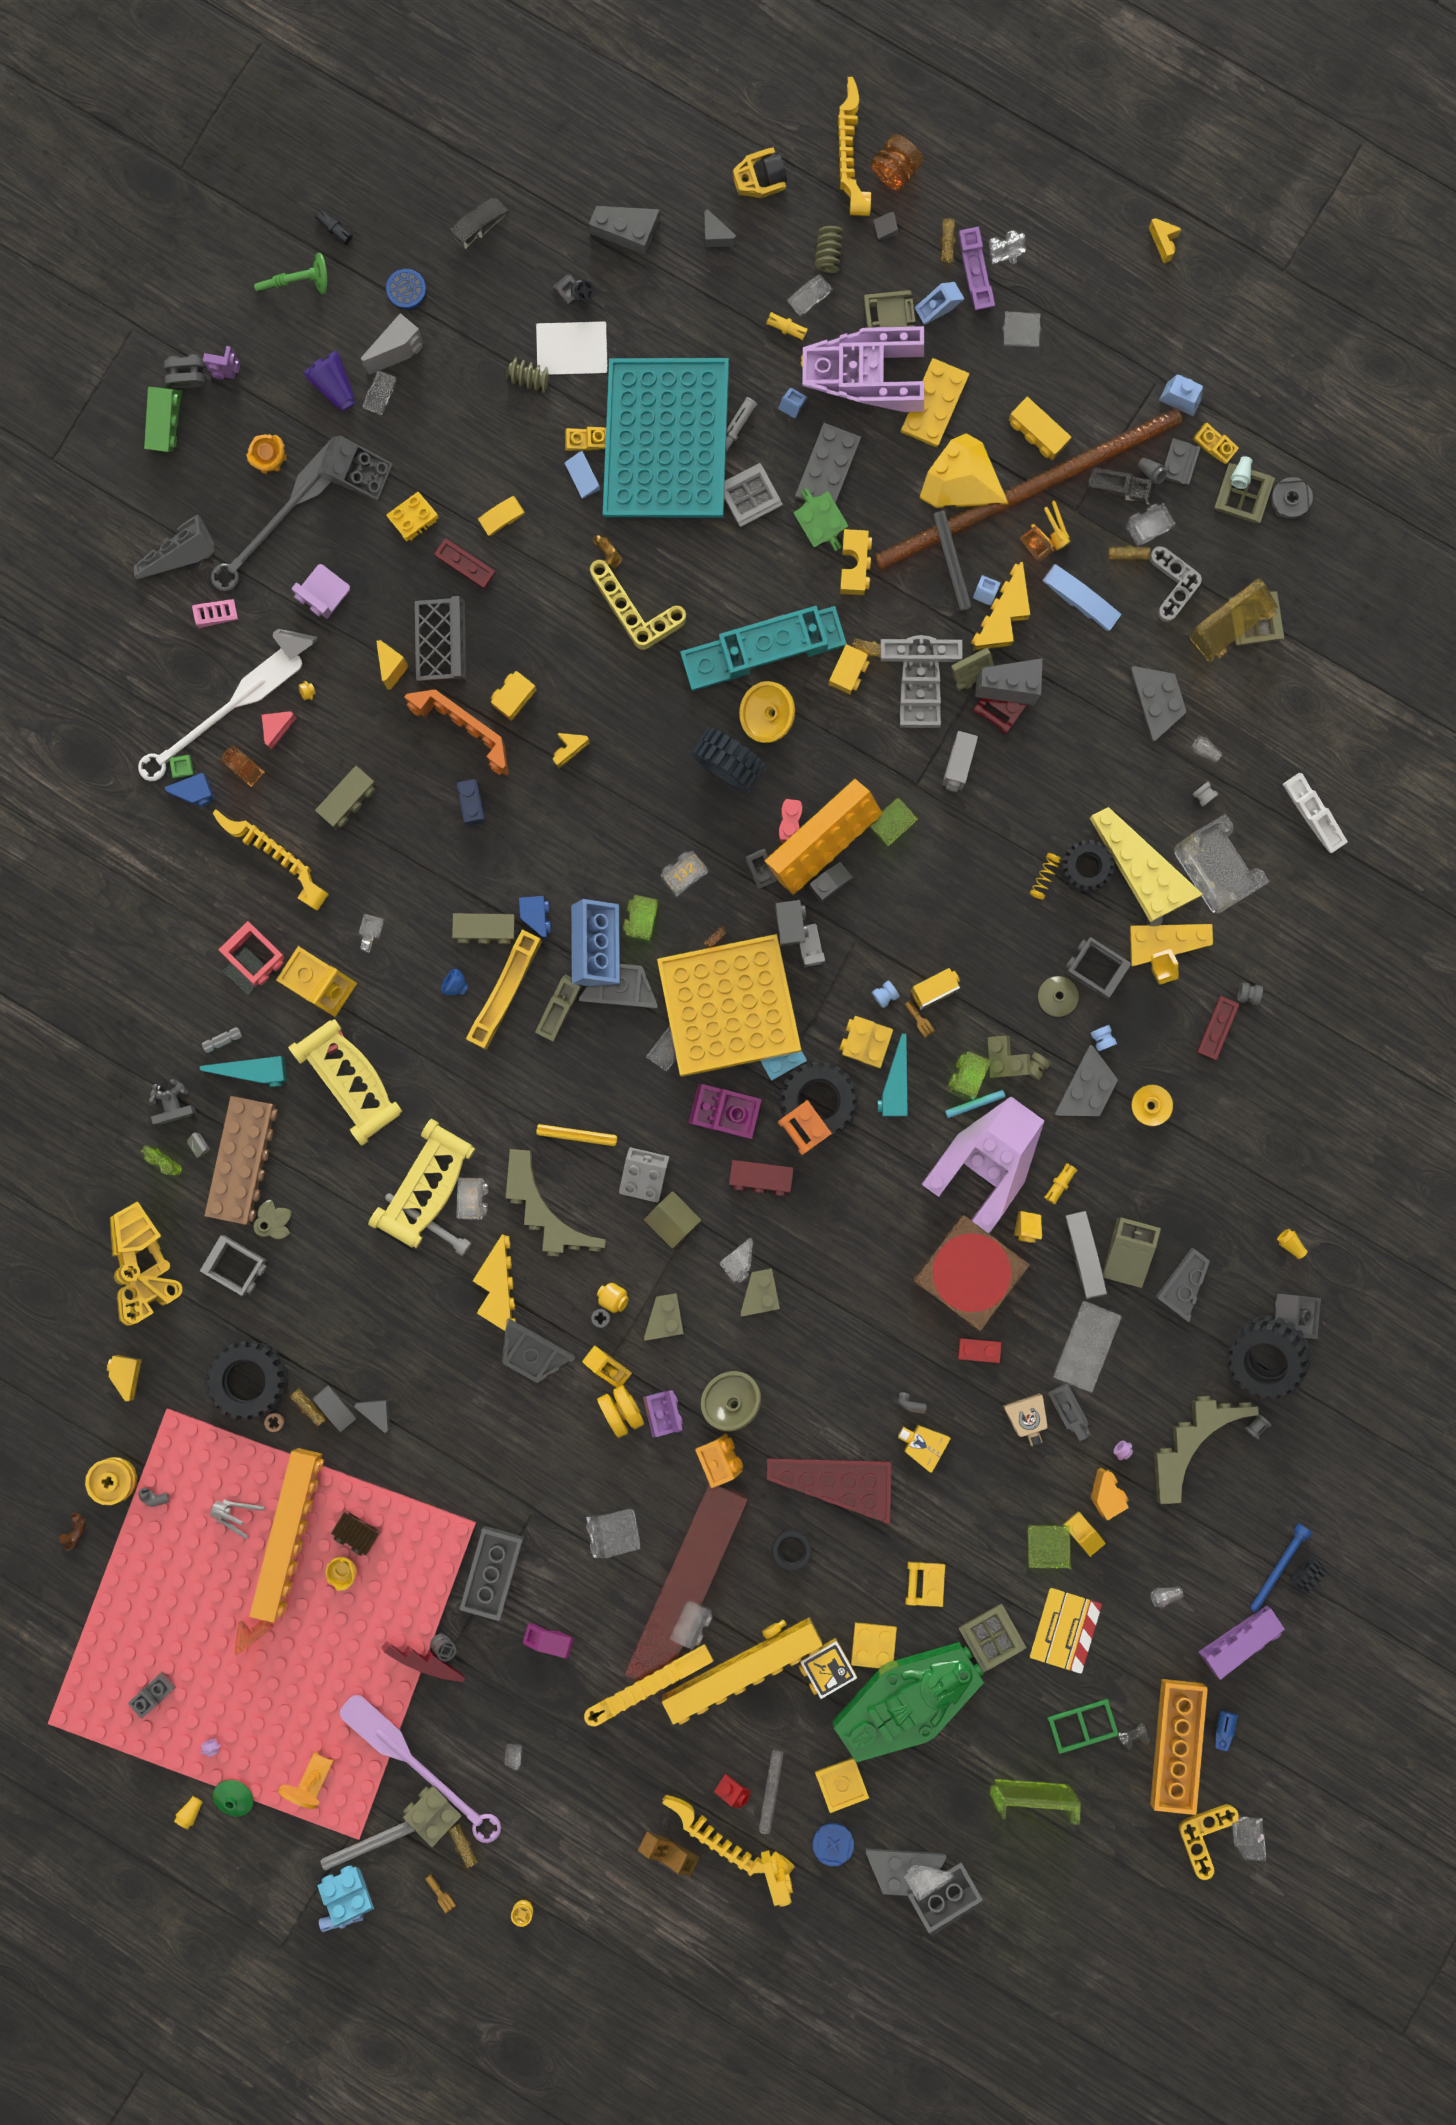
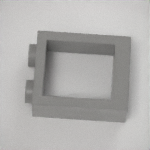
M958 731L942 784L946 786L947 790L958 792V790L963 789L978 736Z
M221 1235L200 1272L239 1295L246 1296L247 1293L251 1294L256 1286L254 1281L257 1276H261L267 1267L264 1264L267 1260L229 1237ZM228 1245L257 1261L243 1287L214 1271Z

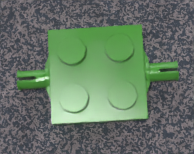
M808 487L800 491L806 502L793 513L813 547L818 546L822 542L829 541L834 551H837L842 546L836 536L840 531L847 528L848 524L828 491L821 496L813 498Z

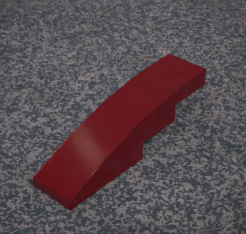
M386 1641L381 1647L385 1654L421 1673L458 1682L465 1680L461 1672L447 1662L439 1660L430 1650L424 1657L410 1646H407L404 1652Z

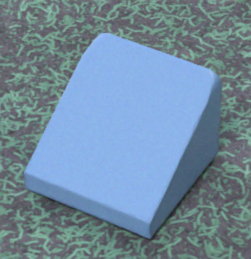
M982 575L973 598L992 605L1000 582Z

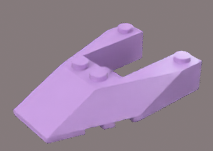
M924 326L861 328L856 333L849 335L846 333L840 335V338L828 342L824 340L803 347L802 384L808 388L865 404L901 412H924V381L884 382V358L924 357Z
M1009 1097L955 1137L922 1182V1185L939 1197L964 1163L995 1186L994 1190L972 1218L975 1224L990 1233L1025 1183L1044 1120L1014 1098Z

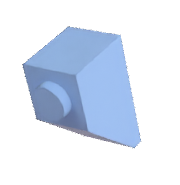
M955 282L941 283L914 308L922 322L928 324L953 310L964 300V297Z

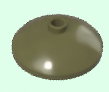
M738 1371L725 1372L716 1376L706 1386L701 1398V1410L704 1418L711 1426L721 1431H736L747 1426L755 1418L761 1405V1392L757 1383L749 1375Z

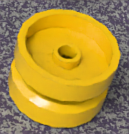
M624 1385L613 1390L617 1403L614 1402L609 1394H605L597 1399L618 1439L628 1434L625 1420L633 1429L644 1425V1421L639 1413L640 1410Z
M111 1457L95 1463L86 1475L85 1486L88 1495L95 1502L102 1505H113L126 1500L133 1494L137 1486L135 1468L129 1461L121 1457Z

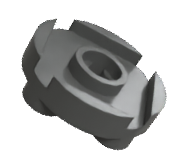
M1289 477L1280 481L1271 494V504L1275 513L1279 517L1295 519L1304 515L1313 501L1311 488L1296 477ZM1290 493H1292L1293 497H1297V500H1294L1293 503L1287 500Z

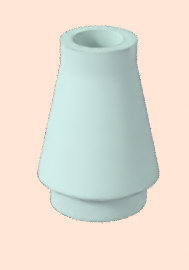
M1241 457L1231 476V484L1234 487L1244 489L1250 484L1251 458Z

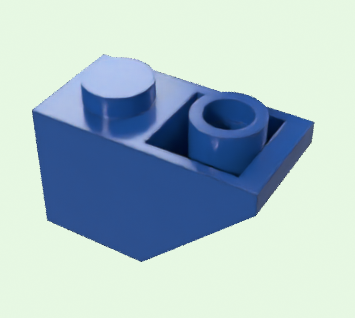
M544 896L519 898L521 920L543 939H548L547 934L551 933L550 921H546V913H550L549 901H545Z

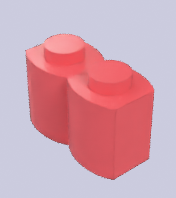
M790 799L784 801L781 812L782 822L779 828L780 843H785L800 829L801 801Z

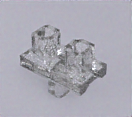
M1012 230L1006 234V240L1002 242L997 237L990 239L991 262L994 264L999 261L1009 260L1011 264L1016 263V256L1026 251L1024 234H1018L1016 230Z

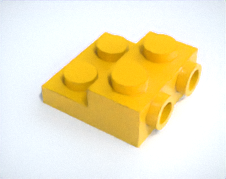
M857 1016L854 1017V1020L849 1019L846 1031H849L847 1039L843 1038L839 1049L843 1051L842 1056L881 1068L893 1029Z
M769 1850L761 1852L762 1865L774 1906L789 1905L791 1903L790 1894L793 1893L789 1874L785 1875L783 1868L778 1869L775 1856L771 1857Z

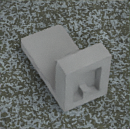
M816 924L807 925L809 937L805 938V943L800 944L804 968L825 963Z

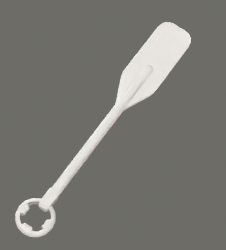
M282 649L278 650L241 680L230 702L170 749L165 750L160 755L148 754L144 756L138 765L141 777L148 781L161 779L166 771V763L170 761L169 758H173L175 754L234 708L258 702L301 669V658L297 655L290 660ZM151 758H156V761L162 766L161 772L157 771L154 777H148L149 773L146 769H143L144 763L147 764L151 761Z

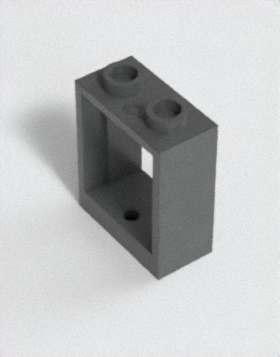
M1091 937L1087 941L1083 939L1077 948L1080 952L1076 958L1072 956L1066 965L1069 968L1066 974L1105 999H1108L1132 963ZM1089 947L1119 965L1104 989L1075 971V968Z

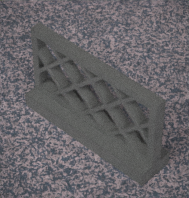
M451 596L452 598L415 601L416 681L466 680L465 601L460 596ZM450 604V611L443 617L438 610L442 605ZM420 606H429L433 609L426 618L420 615ZM437 613L442 620L434 628L428 621ZM447 622L450 625V632L444 637L438 630ZM427 623L433 630L424 638L421 635V629ZM435 633L443 638L436 647L428 642ZM447 642L451 647V651L446 656H443L438 650ZM427 643L433 650L425 658L421 654V649ZM437 652L443 660L434 667L429 660ZM448 662L451 665V674L443 675L439 669ZM428 663L434 670L428 676H422L421 669Z

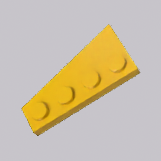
M1212 924L1159 925L1155 927L1149 925L1130 926L1131 967L1151 962L1153 954L1171 949L1173 954L1177 955L1213 945Z

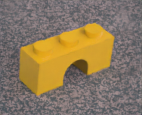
M844 529L842 555L853 556L858 564L853 569H842L840 594L864 595L865 589H869L870 577H866V569L870 570L871 557H867V550H871L872 538L868 537V531Z

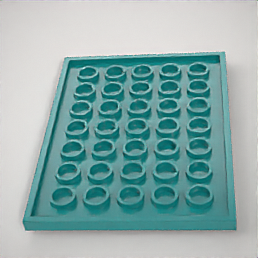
M609 358L603 495L604 517L724 518L729 358Z

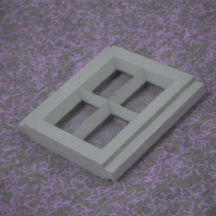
M761 463L725 481L724 499L739 527L783 506Z

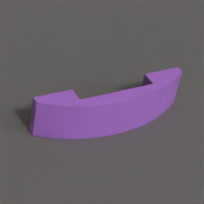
M979 227L960 230L959 238L963 264L974 309L976 311L995 307L982 252L983 245Z

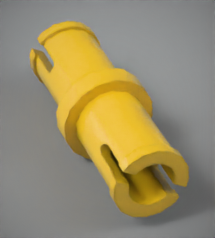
M773 312L770 313L767 325L781 330L785 335L788 333L803 341L808 328L793 323L790 318L785 319Z
M1066 1163L1058 1178L1053 1180L1054 1184L1044 1198L1050 1203L1052 1201V1204L1055 1205L1063 1191L1068 1189V1184L1077 1172V1169Z

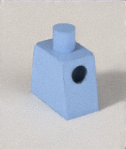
M1176 375L1167 382L1159 401L1194 416L1202 399L1203 386L1191 379Z

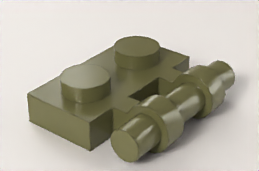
M988 648L951 666L958 691L973 687L972 684L976 683V678L982 668L994 666L991 652Z

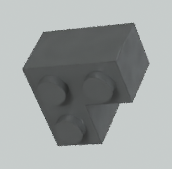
M800 900L776 903L775 913L780 945L805 943V938L809 937L808 926L803 925V920L806 917L805 905H801Z

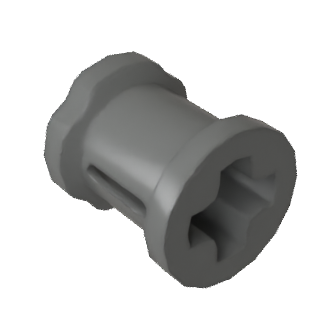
M602 1308L594 1311L591 1317L592 1323L600 1328L605 1327L611 1319L610 1313ZM600 1312H603V1316L607 1317L602 1324L595 1318Z
M1259 1414L1244 1429L1258 1441L1259 1436L1267 1427L1270 1428L1272 1425Z

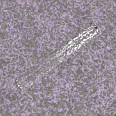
M773 1750L771 1755L759 1832L762 1834H770L783 1759V1752L780 1750Z

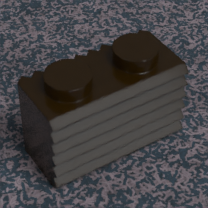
M346 1510L331 1534L334 1535L333 1539L336 1542L352 1546L351 1550L357 1555L362 1556V1554L367 1555L370 1552L381 1531Z

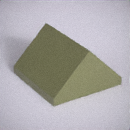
M672 1191L652 1210L644 1221L673 1249L701 1219Z

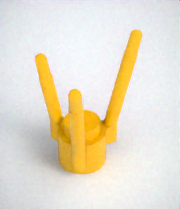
M1052 501L1060 526L1059 529L1049 509L1045 507L1044 510L1055 530L1050 535L1052 539L1050 540L1035 524H1032L1031 527L1047 542L1050 549L1055 547L1057 551L1069 544L1070 540L1068 539L1069 535L1066 532L1055 501Z

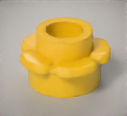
M304 681L303 684L299 685V691L303 700H312V695H315L312 683L308 684L307 681Z

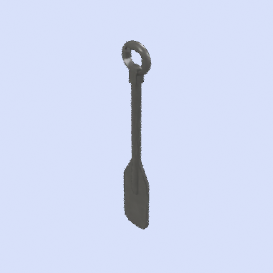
M330 440L299 473L290 500L231 564L222 563L213 568L211 581L215 588L220 591H229L235 588L239 581L237 570L296 505L320 495L331 483V481L317 474ZM223 567H226L231 574L235 573V580H231L228 583L229 587H222V583L214 579L215 574L218 575Z

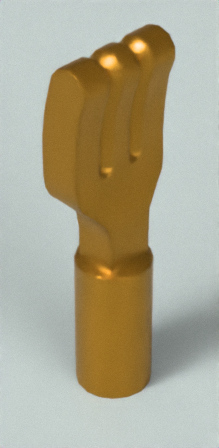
M911 1000L904 1004L912 1017L916 1019L917 1028L924 1038L935 1032L929 1021L919 1015V1011Z
M432 1874L425 1877V1881L438 1896V1903L445 1914L457 1907L451 1896L440 1889Z

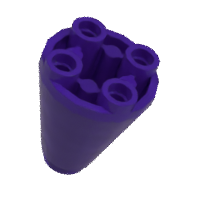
M334 351L326 356L327 359L323 360L320 358L315 361L312 367L303 373L311 384L343 412L352 407L355 401L353 400L354 395L341 357L337 351Z

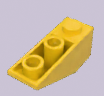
M1018 1211L1014 1236H1019V1241L1035 1243L1036 1239H1042L1041 1215Z

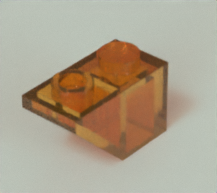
M234 745L225 750L220 758L223 764L251 787L264 773L257 764Z

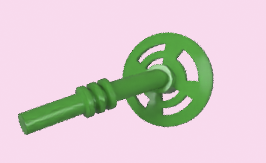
M316 253L313 268L287 275L285 273L275 275L273 279L256 283L254 285L255 290L258 292L272 287L279 288L288 285L289 282L309 278L314 280L317 290L323 295L327 289V271L322 253Z

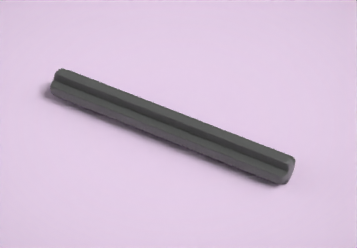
M940 511L934 514V519L960 610H966L971 608V603L946 514L944 511Z

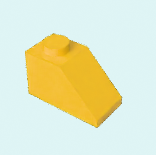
M595 1345L582 1361L595 1374L616 1388L623 1385L632 1374Z
M116 1355L112 1356L107 1365L109 1378L125 1401H133L142 1359Z

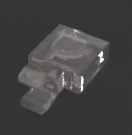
M364 914L359 934L364 935L360 947L363 951L370 952L373 938L379 940L384 919Z

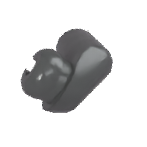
M899 1393L897 1402L900 1406L909 1412L925 1414L926 1404L909 1401V1393Z
M142 1488L138 1492L139 1499L150 1507L170 1502L168 1493L156 1495L148 1488Z

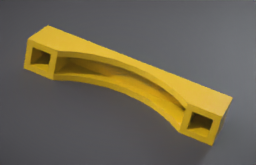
M524 930L521 931L493 992L466 1038L468 1041L487 1050L542 943L540 938Z

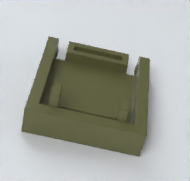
M911 290L864 295L867 328L916 327L913 325L915 324L913 298L904 300V298L912 296ZM877 307L878 321L871 324L870 308Z

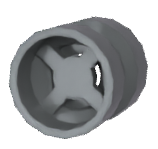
M1241 982L1237 1001L1241 1003L1248 1001L1252 1005L1259 1006L1263 986H1250L1249 983Z
M438 1634L432 1638L430 1648L439 1660L449 1661L455 1656L456 1646L447 1635Z

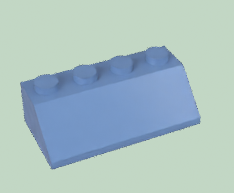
M582 899L571 905L572 984L584 986L619 984V904Z

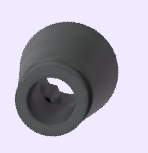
M1142 458L1138 463V468L1141 469L1152 483L1160 484L1166 479L1168 471L1164 465L1147 458Z

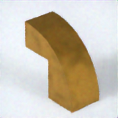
M646 1832L638 1849L648 1859L661 1861L677 1874L691 1876L700 1858L678 1843L651 1832Z

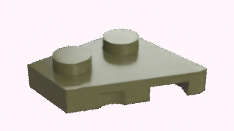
M772 1268L752 1272L740 1313L741 1317L780 1309Z
M677 1293L657 1296L644 1340L684 1334Z

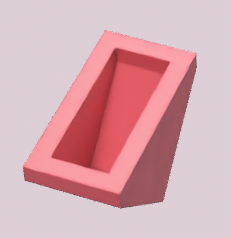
M292 712L262 715L264 741L270 749L276 745L297 719Z

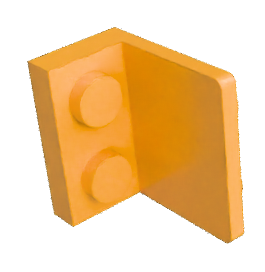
M727 1434L695 1449L711 1488L735 1479L742 1472V1461L738 1456L736 1457L733 1450L735 1449L734 1442L731 1437L728 1438Z

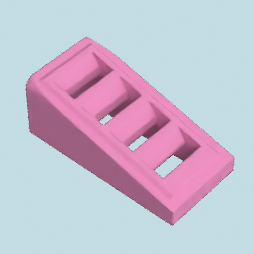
M234 599L192 606L195 623L198 628L238 620ZM225 606H229V616L226 614ZM217 608H221L222 617L218 616ZM209 610L213 611L214 618H210ZM203 611L205 614V619H202L201 612Z

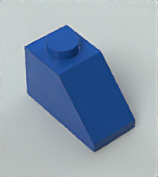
M204 773L165 787V790L170 795L195 806H206L211 803V800L215 799L208 778Z

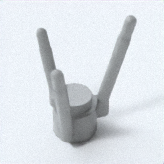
M225 1499L223 1502L216 1501L211 1509L210 1516L216 1518L217 1522L224 1524L245 1539H248L249 1536L227 1521L230 1520L243 1525V1521L230 1515L232 1509L229 1506L265 1510L264 1506L230 1502Z

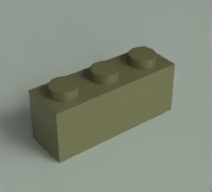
M355 766L315 811L333 828H342L348 822L347 817L352 812H357L362 806L361 802L375 792L376 783L360 768Z
M453 913L452 938L457 940L459 944H469L470 940H477L478 944H490V941H498V944H510V941H515L516 916L514 914Z

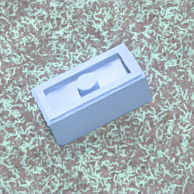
M582 451L565 462L582 499L600 491L599 484Z

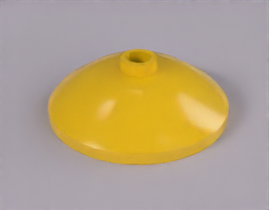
M765 681L754 685L746 692L740 705L741 725L746 734L755 741L771 743L781 739L787 734L794 721L795 705L791 694L784 686L775 682Z

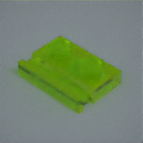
M897 798L869 827L889 847L918 818Z

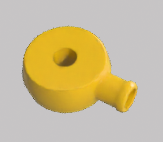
M781 1620L779 1623H774L762 1631L764 1638L769 1639L778 1634L781 1628L786 1626V1622Z

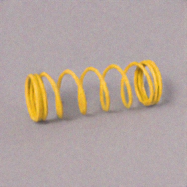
M1048 853L1046 859L1050 863L1042 864L1047 871L1041 870L1039 871V873L1048 872L1055 875V873L1048 870L1044 866V864L1059 867L1051 861H1049L1048 858L1057 863H1061L1062 859L1054 854ZM1040 873L1043 878H1036V882L1039 885L1032 886L1033 890H1031L1030 895L1044 900L1045 895L1035 890L1034 887H1041L1047 890L1049 888L1040 884L1037 879L1052 881Z

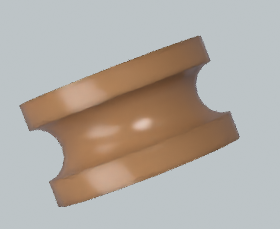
M272 1413L266 1417L264 1425L268 1431L276 1432L283 1428L285 1420L281 1414ZM271 1417L272 1419L278 1418V1427L274 1426L273 1428L270 1426L272 1424L270 1421Z

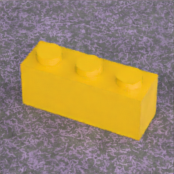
M1028 397L1010 415V425L1016 431L1020 430L1025 435V439L1030 444H1035L1039 448L1040 453L1046 458L1049 457L1051 460H1054L1071 440V436Z

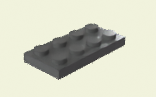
M823 423L795 498L806 502L800 491L808 487L813 498L821 496L828 491L836 504L861 436Z

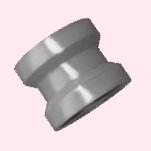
M1207 782L1192 795L1200 800V805L1203 807L1216 797L1218 793L1213 791L1211 784Z

